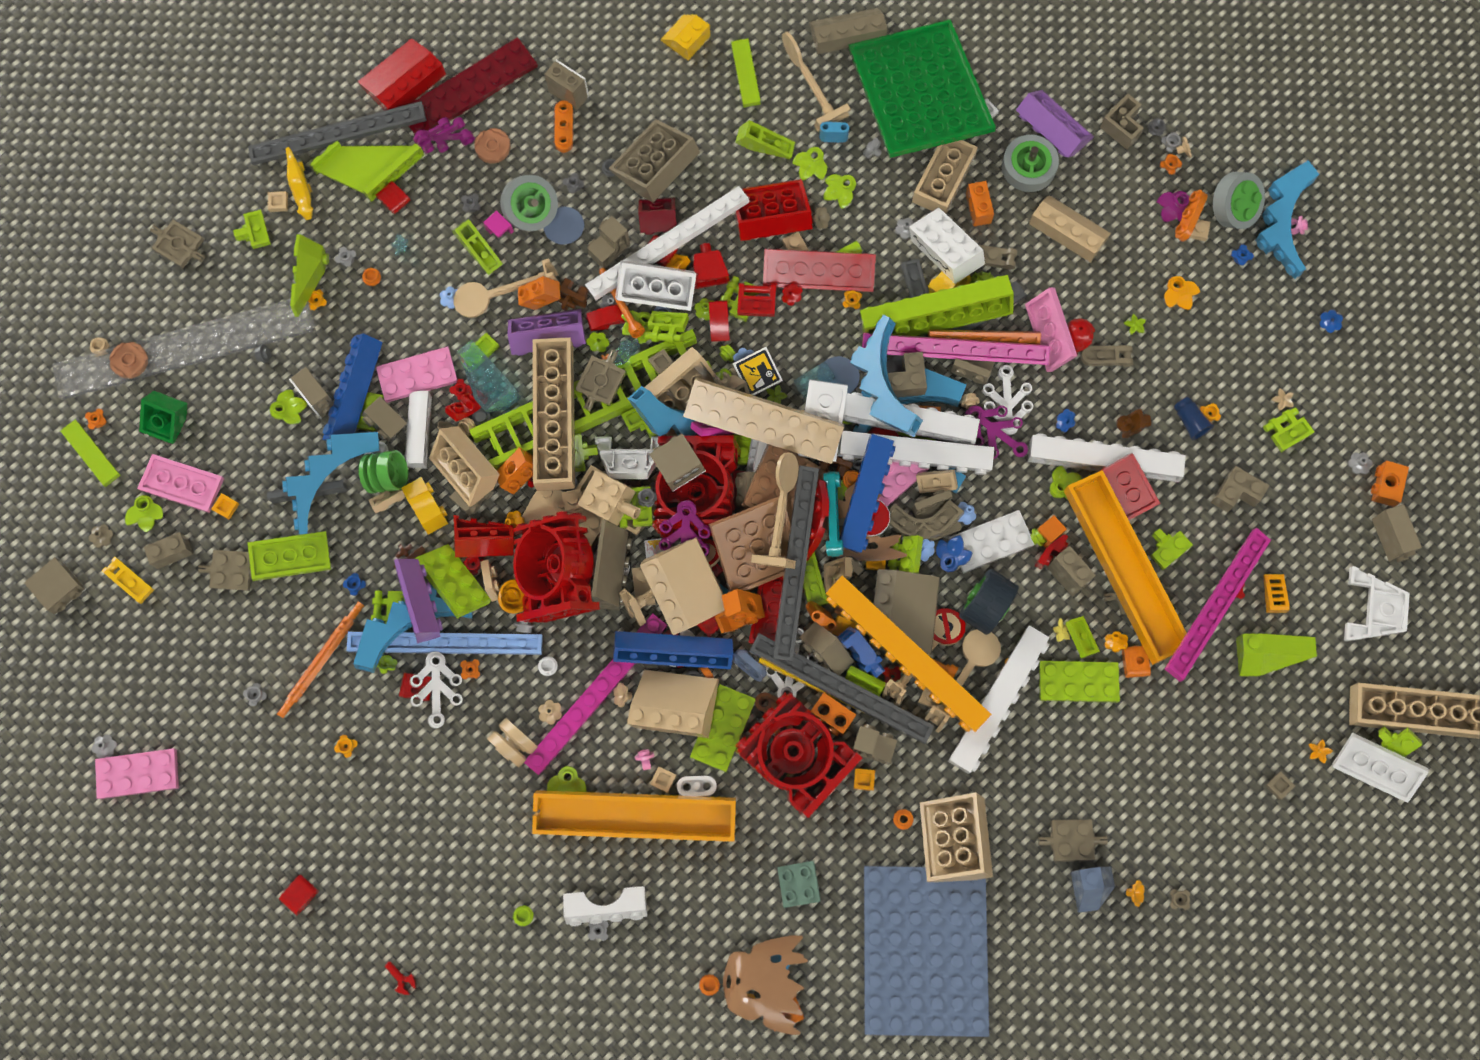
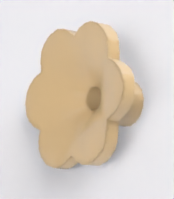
M1182 137L1183 143L1181 146L1176 147L1177 153L1181 154L1184 152L1188 158H1191L1192 154L1187 138Z
M618 683L617 688L614 689L615 705L624 707L625 703L632 698V693L628 692L627 685L623 683Z
M547 700L545 704L540 705L538 708L540 712L539 719L542 722L553 725L556 720L562 718V713L560 712L561 705L554 703L552 700Z

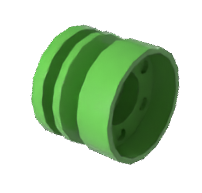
M393 450L363 455L359 463V477L363 488L371 494L402 490L401 488L407 485L408 467L401 452Z

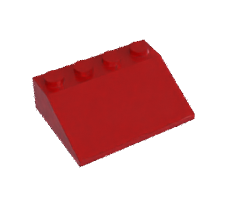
M411 38L361 78L358 84L386 111L412 103L446 76L443 64L429 50Z
M802 179L742 189L750 202L734 212L740 241L813 229L811 208Z

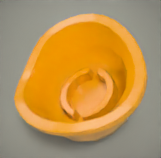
M515 579L506 581L498 593L500 607L505 612L511 614L523 611L522 598L524 594L519 589Z

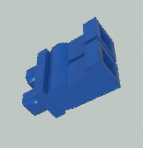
M848 627L837 636L841 644L845 648L850 649L851 656L857 661L856 665L859 669L873 675L875 678L885 671L880 664L882 658L875 653L858 630Z

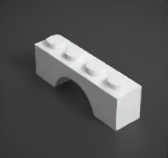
M644 886L624 888L617 901L605 906L591 903L586 898L584 892L563 894L564 919L566 924L571 926H579L587 922L599 924L607 920L620 922L622 919L628 918L640 920L643 917H647V901Z

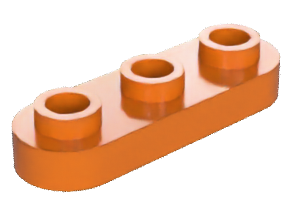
M565 100L559 101L555 106L554 142L556 149L562 153L569 152L573 147V107L571 103Z
M1202 190L1194 191L1190 195L1187 208L1182 213L1180 224L1175 229V237L1182 242L1191 236L1208 195Z

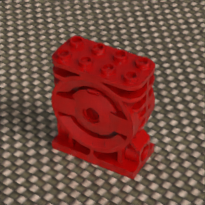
M734 435L684 436L706 471L675 491L671 490L659 471L655 488L657 500L654 504L656 509L653 512L655 520L652 526L661 537L667 538L682 526L681 519L673 525L669 533H663L660 530L662 521L668 520L677 513V507L669 508V506H678L682 501H692L697 508L696 515L708 526L713 522L732 515V512H734L735 488L731 473L737 468L738 457L741 454V449ZM658 436V445L663 446L674 436ZM705 474L713 476L724 486H717L716 482ZM697 492H702L699 497H694ZM683 509L684 512L690 513L688 509ZM690 521V527L699 536V529ZM663 524L666 529L669 528L667 524ZM705 529L702 530V533H704V534H707V533H708L707 530H705Z
M567 511L557 512L556 516H543V520H530L529 524H517L516 528H513V534L522 535L521 538L514 540V545H517L513 560L514 576L519 589L524 594L522 598L523 613L516 614L517 622L547 623L600 610L599 602H592L591 586L589 585L594 561L591 545L584 535L588 533V528L579 527L580 523L587 521L586 516H582V513L568 514Z
M785 692L775 702L778 705L774 709L772 707L764 713L762 716L764 720L761 723H755L748 731L751 734L747 738L744 736L735 745L737 748L735 752L774 787L787 791V801L803 818H809L862 760V757L855 753L845 742H833L826 726L811 713V710L807 709L800 700L798 701L793 696L794 694L791 692L787 694ZM803 720L806 721L800 730L786 729L774 737L770 745L771 762L765 766L764 762L768 759L766 752L767 744L772 734L784 726H798ZM820 734L822 738L816 743L817 758L813 767L804 775L798 777H785L782 781H779L778 779L784 773H800L806 770L811 765L815 755V747L813 741ZM791 745L797 748V755L795 757H791L787 752L788 747ZM832 761H834L840 768L828 779L825 775L830 769ZM819 781L822 782V786L813 796L803 789ZM795 789L797 792L792 797V790Z

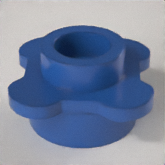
M1240 245L1239 249L1233 250L1231 253L1234 261L1241 266L1254 257L1253 253L1247 250L1246 245Z
M353 573L343 582V587L347 588L352 596H356L361 588L366 587V582L359 578V574Z

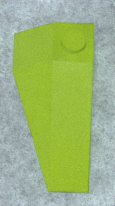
M301 234L296 235L294 246L297 266H293L295 283H292L290 306L295 317H299L325 273L326 265L329 264V255L326 254L324 247Z
M1241 634L1236 638L1239 676H1261L1317 657L1315 637Z

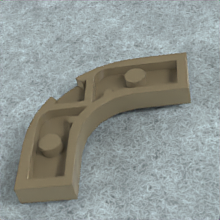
M949 500L932 517L916 519L897 504H894L889 509V525L903 536L919 535L923 537V540L933 539L946 533L964 515V511Z

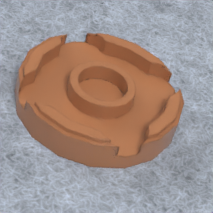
M496 128L480 132L474 143L478 157L484 162L491 164L504 160L509 155L511 149L507 134Z
M135 342L119 344L113 349L109 358L111 369L116 375L124 379H132L141 375L148 366L149 359L144 348Z

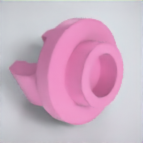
M1299 216L1298 220L1291 219V225H1296L1295 228L1291 229V233L1293 235L1299 232L1301 235L1305 234V230H1308L1307 219H1303V216Z
M649 749L641 750L635 756V760L642 762L643 770L651 769L650 758H653L655 755Z

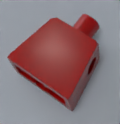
M709 243L701 244V253L694 254L695 289L728 284L729 274L720 251H712L711 244Z

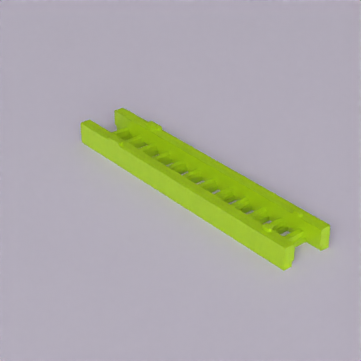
M693 329L680 334L683 336L682 342L668 343L664 341L615 363V365L626 371V375L634 390L637 391L641 384L635 371L645 368L650 380H654L657 374L648 359L663 349L669 356L675 355L677 352L682 356L687 352L686 348L697 344ZM579 380L574 382V399H578L585 414V417L574 421L575 433L587 431L634 408L627 399L629 397L625 396L620 386L617 391L620 401L611 404V406L600 402L602 409L590 414L588 410L583 408L585 402L582 395L584 394L575 390ZM533 401L469 430L475 443L491 437L490 441L499 456L488 461L496 470L519 447L533 455V440L521 445L513 429L514 426L526 421L533 436V425L530 421L533 418ZM508 429L517 448L503 453L495 435Z

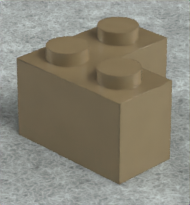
M1129 94L1104 117L1100 126L1104 132L1126 150L1139 139L1144 129L1134 120L1142 104Z
M613 216L605 219L600 224V236L597 239H593L587 248L589 256L604 269L630 246L628 230Z
M923 352L904 353L902 358L903 372L888 373L892 389L897 398L925 395L927 383Z
M1235 466L1228 473L1211 503L1227 513L1235 506L1238 499L1255 507L1263 498L1269 485Z
M816 622L799 637L803 642L802 648L808 654L813 653V657L819 663L822 662V667L839 676L854 662L839 639Z
M865 724L864 727H859L852 750L862 757L890 765L897 740L893 739V735L887 733L879 735L876 727Z

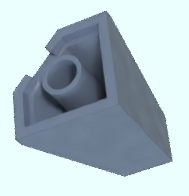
M1097 867L1071 872L1078 913L1099 910L1115 888L1112 868Z

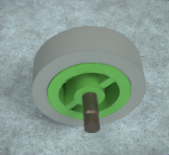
M1023 135L1014 139L1006 148L1002 160V172L1005 179L1011 186L1024 192H1035L1044 189L1052 182L1059 165L1057 150L1050 141L1038 135Z
M1231 172L1225 175L1218 183L1213 197V211L1217 221L1227 228L1246 229L1251 227L1260 217L1264 207L1265 191L1262 181L1257 175L1247 172Z
M523 175L514 178L505 186L501 194L500 204L505 219L513 227L523 231H537L545 228L552 222L558 209V199L554 188L548 181L536 175Z

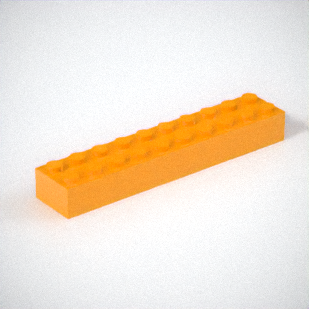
M1103 470L1068 485L1064 493L1151 664L1154 665L1173 656L1187 632Z
M841 576L826 592L828 597L826 601L833 608L838 606L842 610L841 615L848 622L853 620L857 624L855 628L863 636L867 633L872 638L870 642L877 649L882 647L886 651L884 655L892 663L897 661L901 665L899 669L907 677L912 675L916 679L914 683L921 690L927 689L931 693L929 697L936 704L942 703L945 706L943 710L951 718L957 717L960 720L958 724L966 732H976L992 715L844 576Z
M537 790L533 796V812L536 813L533 815L532 834L731 842L735 840L736 798Z

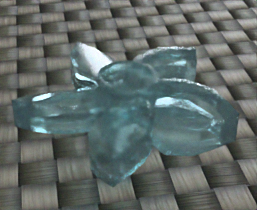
M400 234L396 235V242L391 243V246L396 248L395 256H398L400 252L406 253L408 239H404Z

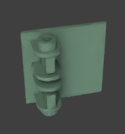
M814 861L777 867L784 908L821 902Z

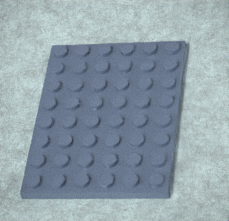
M864 866L865 1035L989 1037L986 878L969 881L927 882L926 867Z

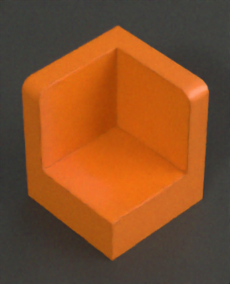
M1053 515L1037 530L1047 540L1044 544V547L1047 548L1056 539L1061 537L1067 529Z
M725 611L715 615L721 633L734 632L748 625L746 622H737L734 619L726 618Z

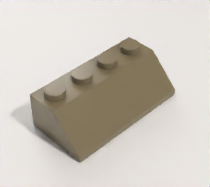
M878 8L809 22L817 55L846 49L849 44L887 35L884 14Z

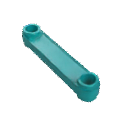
M830 471L823 475L829 497L830 541H826L827 556L837 557L844 555L843 541L839 539L837 487H841L840 472Z

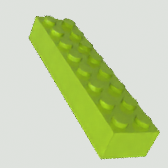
M1005 275L996 276L984 281L979 280L967 285H959L950 289H941L938 292L925 293L917 297L904 298L896 302H887L875 307H867L860 310L863 333H874L876 324L883 315L890 317L896 323L891 335L918 337L927 335L929 330H948L1013 314L1014 293L1009 277Z

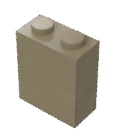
M1404 504L1386 509L1372 519L1389 562L1394 560L1397 563L1406 561L1409 557L1416 555V551L1422 548Z
M1071 546L1056 556L1047 567L1072 597L1085 588L1096 576Z

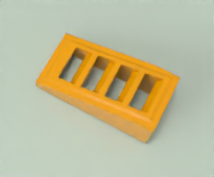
M1264 574L1266 613H1286L1290 611L1284 574ZM1270 580H1279V583H1270ZM1271 587H1280V590H1271ZM1272 595H1280V598H1273ZM1274 602H1281V605H1274Z

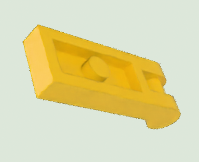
M115 556L111 560L112 563L108 567L105 566L102 572L133 599L142 604L154 589ZM119 567L120 570L115 574L114 571Z

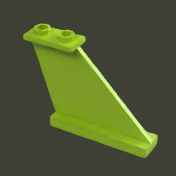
M336 141L334 144L329 145L320 156L315 157L310 165L316 174L320 173L361 192L372 202L377 198L375 196L376 193L390 181L395 182L424 156V153L418 144L412 146H341Z

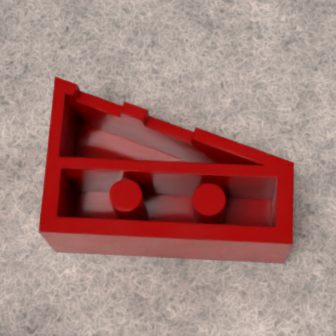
M453 515L455 557L514 555L513 525L491 521L486 524L477 522V519L471 518L469 521L459 519V516Z

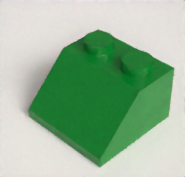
M152 391L141 399L139 432L174 444L186 421L188 403L157 391Z

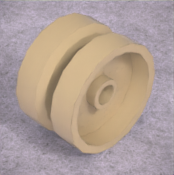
M505 718L499 725L500 729L505 733V738L498 732L493 731L487 740L496 747L495 749L508 761L511 760L520 768L526 761V758L518 750L520 749L523 753L532 754L538 746Z

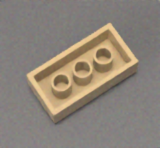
M963 140L938 146L914 191L912 202L930 211H934L939 207L947 214L975 159L978 147Z

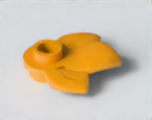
M1174 276L1167 283L1168 290L1164 294V300L1169 308L1177 304L1182 309L1190 310L1193 304L1192 296L1199 294L1200 289L1194 282L1185 281L1181 276ZM1173 284H1178L1179 288L1174 287Z

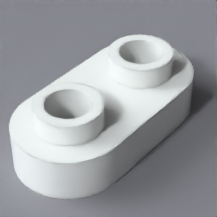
M710 776L682 777L677 783V790L681 796L708 797L713 795L717 789L716 781ZM705 783H709L711 785V788L709 790L703 789V785ZM685 784H690L691 788L690 790L685 791L683 789V786Z

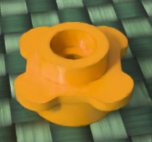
M322 290L313 291L308 300L311 310H316L317 307L327 304Z
M845 291L843 307L859 309L862 294L856 291Z
M1211 403L1206 407H1200V410L1209 421L1220 420L1219 408L1215 403Z
M341 735L334 750L336 753H342L344 757L349 758L352 756L353 749L358 746V742L349 739L347 735Z

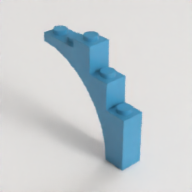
M1309 160L1272 183L1268 191L1276 202L1268 206L1262 214L1264 222L1270 225V227L1262 231L1255 240L1258 248L1263 250L1265 254L1272 251L1275 258L1284 265L1286 272L1294 279L1301 276L1306 267L1299 258L1293 244L1291 217L1299 195L1319 176L1318 171Z
M883 315L881 320L877 322L873 335L868 339L866 348L858 346L857 350L852 354L850 363L857 369L867 373L861 381L860 389L877 399L871 406L870 415L884 424L915 437L923 420L901 404L890 384L887 372V349L896 323L890 317Z
M925 368L927 383L925 395L898 398L901 404L905 405L919 402H938L958 407L966 384ZM863 391L861 392V394H862L864 397H869V398L871 397L870 395L866 394L865 392H863ZM855 425L853 432L868 433L873 426Z
M641 386L627 398L649 429L659 437L668 433L671 427L678 436L680 434L684 436L696 435V432L690 428L691 422L695 420L683 417L684 410L673 409L664 405L648 389Z
M378 432L329 435L330 439H326L327 451L331 450V454L307 456L308 460H304L305 472L309 471V475L285 477L286 481H282L283 493L287 492V496H295V499L292 500V509L297 513V519H293L294 530H298V534H308L310 506L317 489L324 479L336 467L347 460L364 453L379 451Z
M430 585L432 594H429L430 601H435L438 611L434 613L435 617L455 616L444 600L438 597L434 587ZM398 601V603H392L386 624L383 620L377 618L367 619L353 663L355 669L374 673L380 658L388 646L400 634L412 627L405 602ZM474 611L462 617L472 618Z

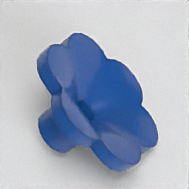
M1329 310L1321 314L1320 326L1325 328L1327 332L1332 333L1342 328L1343 316L1341 314H1337L1335 310Z
M1065 409L1063 413L1057 416L1056 428L1062 432H1067L1069 428L1074 427L1075 413Z

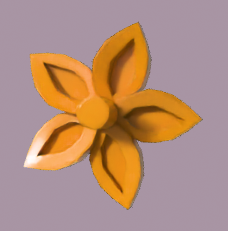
M1323 739L1318 743V746L1316 744H1308L1310 749L1314 751L1310 754L1309 759L1318 758L1322 763H1325L1326 755L1333 752L1330 748H1325Z

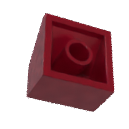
M675 197L657 198L654 202L647 199L639 200L640 233L652 235L655 232L666 233L677 226Z

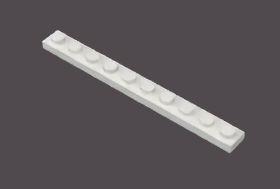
M738 186L622 261L652 265L750 202L749 198ZM620 262L585 284L595 300L617 288Z

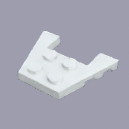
M595 437V445L598 447V453L608 477L619 480L649 478L656 466L649 454L659 446L658 437H651L650 449H612V437Z
M1355 566L1350 567L1348 585L1369 588L1366 625L1345 624L1344 641L1406 632L1410 593L1388 582H1383L1370 573L1366 574Z

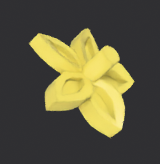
M1060 618L1058 626L1053 627V630L1057 633L1056 639L1058 642L1063 639L1070 640V635L1067 632L1068 628L1066 625H1063V620Z

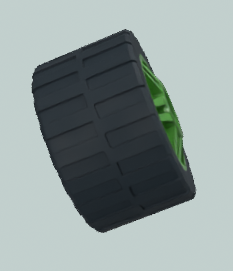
M989 569L970 592L959 617L985 635L990 634L1008 612L1016 597L1019 586L997 571Z

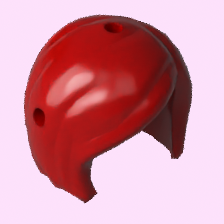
M1082 318L1073 319L1067 323L1077 355L1078 352L1090 346L1095 332L1093 324Z

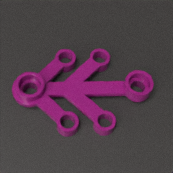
M445 117L438 121V126L428 131L420 130L416 132L413 141L419 147H422L425 153H430L434 150L431 141H435L438 151L443 153L449 149L446 141L443 140H460L462 145H469L475 140V137L468 129H463L459 133H452L457 129L463 128L465 122L462 117H458L453 120V125L450 126L451 123Z
M980 406L968 408L966 415H972L974 411H977L979 414L978 418H976L980 419L976 439L981 438L982 443L978 446L984 445V438L981 437V425L987 428L989 447H994L997 451V455L993 459L999 456L996 436L1013 448V453L1017 457H1024L1028 454L1027 444L1016 442L1001 430L1012 427L1016 429L1021 428L1023 425L1021 418L1015 417L1012 420L991 423L986 417L997 415L1005 417L1008 414V409L1005 406L983 410ZM1000 408H1004L1006 410L1004 415L999 414L998 411ZM1016 419H1019L1021 422L1018 427L1014 426ZM1018 446H1023L1024 451L1022 453L1017 452Z
M682 501L677 507V513L668 520H663L660 524V530L663 533H669L673 525L682 519V526L667 538L661 539L659 542L661 550L670 549L672 543L680 537L681 543L697 537L701 547L707 550L704 552L705 556L709 553V545L704 543L699 536L701 538H708L711 529L696 515L697 508L692 501ZM683 509H688L690 513L684 512ZM690 521L699 529V536L690 527ZM663 524H667L669 528L666 529ZM705 529L708 533L704 534L702 530ZM662 542H666L668 546H664Z

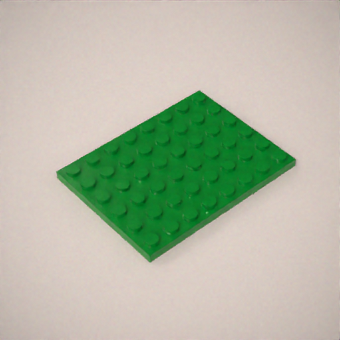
M951 19L848 45L850 55L889 158L995 132L996 126Z

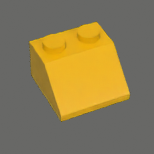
M682 15L661 38V41L688 61L710 37V25L697 15Z

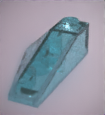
M472 340L457 351L474 399L486 413L506 410L521 398L516 388Z

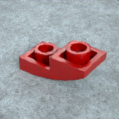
M709 302L711 342L730 341L728 302Z
M618 305L600 308L586 314L591 331L609 329L610 325L625 324L626 322L621 317L623 313Z
M477 390L461 395L460 402L445 406V413L457 422L478 411L488 402V399Z
M1065 534L1051 543L1040 556L1035 567L1042 569L1044 565L1048 566L1053 558L1052 555L1058 556L1060 552L1064 551L1069 544L1066 542L1068 535Z

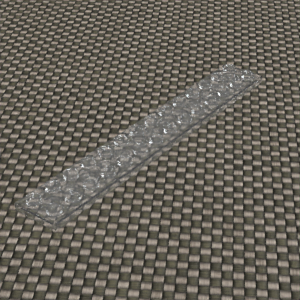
M291 299L134 341L144 348L149 359L145 371L132 379H124L116 375L111 369L109 358L115 347L53 363L58 396L61 400L244 351L262 344H269L316 331L310 304L307 302L299 317L294 316L290 306Z

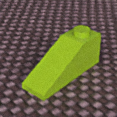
M748 120L739 127L735 142L751 151L786 159L792 158L795 146L794 141L751 120Z
M469 219L452 230L459 242L488 275L503 265Z

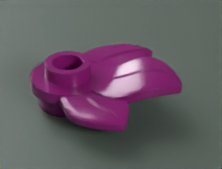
M1177 191L1174 194L1166 192L1159 196L1157 203L1163 207L1161 211L1162 220L1170 222L1177 218L1179 222L1181 221L1182 213L1189 203L1187 193L1183 191Z

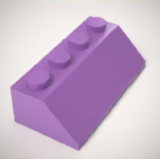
M1043 90L1028 93L1016 109L1019 117L1026 122L1028 121L1034 131L1045 136V139L1059 149L1058 152L1064 157L1069 158L1076 155L1094 138L1090 132Z
M581 309L508 320L507 335L512 355L522 356L533 352V339L571 338L573 347H580L582 344H586Z
M395 559L397 576L417 644L439 638L440 631L443 628L440 619L436 620L434 614L438 612L435 601H430L429 594H432L429 582L425 583L423 577L427 576L424 564L420 565L418 559Z

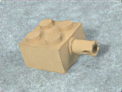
M596 470L577 504L617 526L624 514L637 519L641 512L640 508L630 504L636 491Z

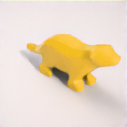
M287 147V179L298 206L297 213L301 214L305 220H310L313 214L310 194L312 188L305 178L303 162H297L291 148Z

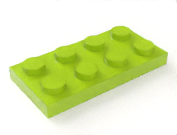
M326 531L247 542L252 581L331 570Z
M449 544L415 558L419 560L420 565L424 564L427 574L425 577L457 619L490 604L491 599L460 558L455 557V552Z
M1040 661L1039 699L1040 701L1120 702L1119 662Z
M720 684L717 690L709 738H697L690 758L727 772L736 750L735 745L742 736L755 704V698Z

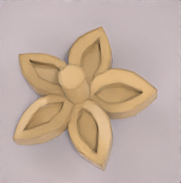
M1281 388L1278 390L1279 396L1271 399L1278 403L1279 411L1285 408V406L1288 408L1294 407L1293 402L1290 400L1293 393L1289 392L1285 395Z

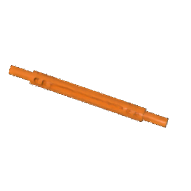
M358 601L349 615L345 616L288 694V699L277 713L278 716L284 718L293 704L297 703L355 623L353 621L364 607L362 603Z

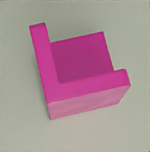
M497 210L483 222L486 231L490 234L494 233L498 238L506 231L510 234L514 232L512 225Z

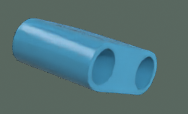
M823 122L820 125L819 137L821 141L844 143L848 140L849 125L847 123Z

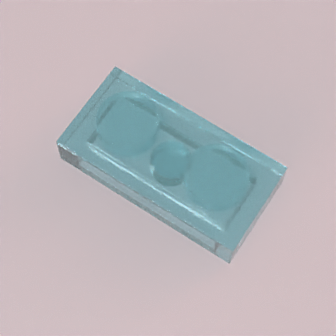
M624 340L617 349L613 350L618 353L614 361L615 365L625 364L641 347L638 340Z
M823 362L793 382L804 398L808 393L809 379L830 382L835 379V375L826 362Z

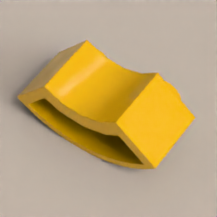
M422 477L401 488L428 535L448 524L445 518L448 514L443 506H438L431 494L434 490L429 482L425 483Z

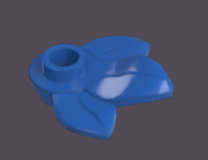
M960 535L951 538L948 543L941 539L936 547V554L941 559V568L946 572H953L959 566L966 565L972 557L971 551L964 550V541ZM951 559V564L947 565V561Z

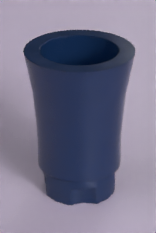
M1186 397L1174 405L1177 415L1184 424L1191 440H1196L1213 429L1214 424L1206 418L1190 397Z

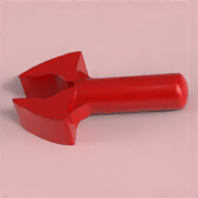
M391 961L385 964L388 972L398 981V987L394 989L396 992L411 995L405 989L404 982H409L414 989H417L413 973L409 976H404Z

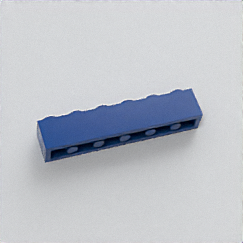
M364 333L352 338L350 342L351 350L345 359L346 366L339 378L340 385L334 394L335 401L329 410L328 416L330 417L328 423L324 426L322 440L330 439L329 435L355 433L383 342Z
M874 434L869 436L839 538L842 539L843 547L846 550L862 553V550L867 548L869 539H866L868 531L871 532L874 520H871L873 512L876 513L879 507L878 495H882L885 483H882L884 475L887 476L890 469L888 464L889 457H893L895 452L894 440Z
M615 631L613 662L731 669L733 639Z

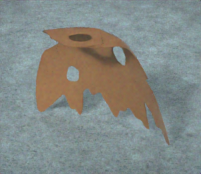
M855 483L847 488L845 502L838 499L839 519L846 517ZM828 515V517L825 516V518H824L823 528H825V530H826V531H825L826 537H827L828 541H830L829 538H828V537H829V515ZM842 526V527H839V538H840V534H841V531H842L843 526ZM901 535L882 538L879 536H866V539H869L868 543L875 542L878 548H866V550H862V553L844 549V555L837 556L836 558L852 556L858 561H883L906 557L907 554L890 548L899 542Z
M785 936L770 939L754 945L750 954L746 952H733L729 956L723 977V989L727 1006L731 1012L750 1021L763 1015L765 1027L786 1034H800V1031L793 1027L795 1023L785 1018L782 1013L803 1015L799 1005L794 1002L793 998L804 987L788 979L787 976L790 971L786 969L787 965L808 962L803 954L792 952L803 939L802 936ZM781 955V961L772 963L770 957ZM730 975V976H731V986H730V988L728 989V988H727V977ZM737 977L740 978V984L738 985L736 984ZM753 989L759 992L760 998L752 999L747 997V991Z

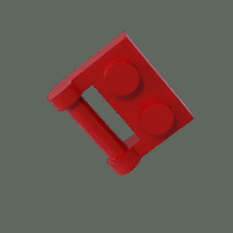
M739 283L737 315L775 317L776 284L755 286ZM744 293H767L770 296H747Z

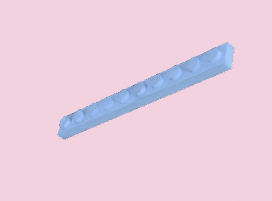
M348 632L347 652H357L363 632ZM403 632L388 646L384 653H431L436 651L442 654L542 655L543 635L440 633L439 638L417 644L414 633Z

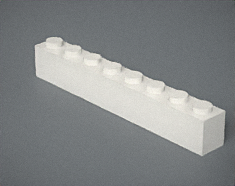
M856 392L852 394L847 393L843 421L901 432L870 415L871 406L876 402V398L872 396L870 398L864 397ZM902 404L923 420L916 435L953 443L975 444L980 419H975L972 415L960 416L952 411L940 412L932 407L925 409L920 408L916 404Z
M843 431L839 441L838 456H842L843 460L852 461L854 458H860L862 461L871 434ZM874 434L894 440L893 446H896L893 457H889V465L892 462H897L899 466L910 467L911 464L918 465V468L929 469L930 466L937 467V470L941 471L952 468L956 469V472L967 473L970 470L975 471V474L986 475V472H990L993 467L994 447Z
M1039 433L1033 435L1030 439L1028 462L1100 471L1133 453L1146 478L1180 482L1184 477L1186 455H1180L1176 451L1165 453L1159 449L1143 450L1138 446L1128 448L1123 447L1121 444L1105 445L1101 441L1090 443L1085 442L1083 439L1068 440L1063 436H1055L1053 438Z
M1030 625L1025 629L981 704L992 715L976 732L965 731L949 758V763L967 774L977 770L981 763L978 760L981 754L985 755L990 748L989 740L991 737L995 738L1000 731L999 723L1001 720L1005 721L1010 714V710H1008L1010 704H1015L1018 700L1020 687H1025L1030 677L1027 675L1031 669L1034 671L1040 661L1037 658L1040 653L1044 654L1050 644L1047 641L1050 637Z

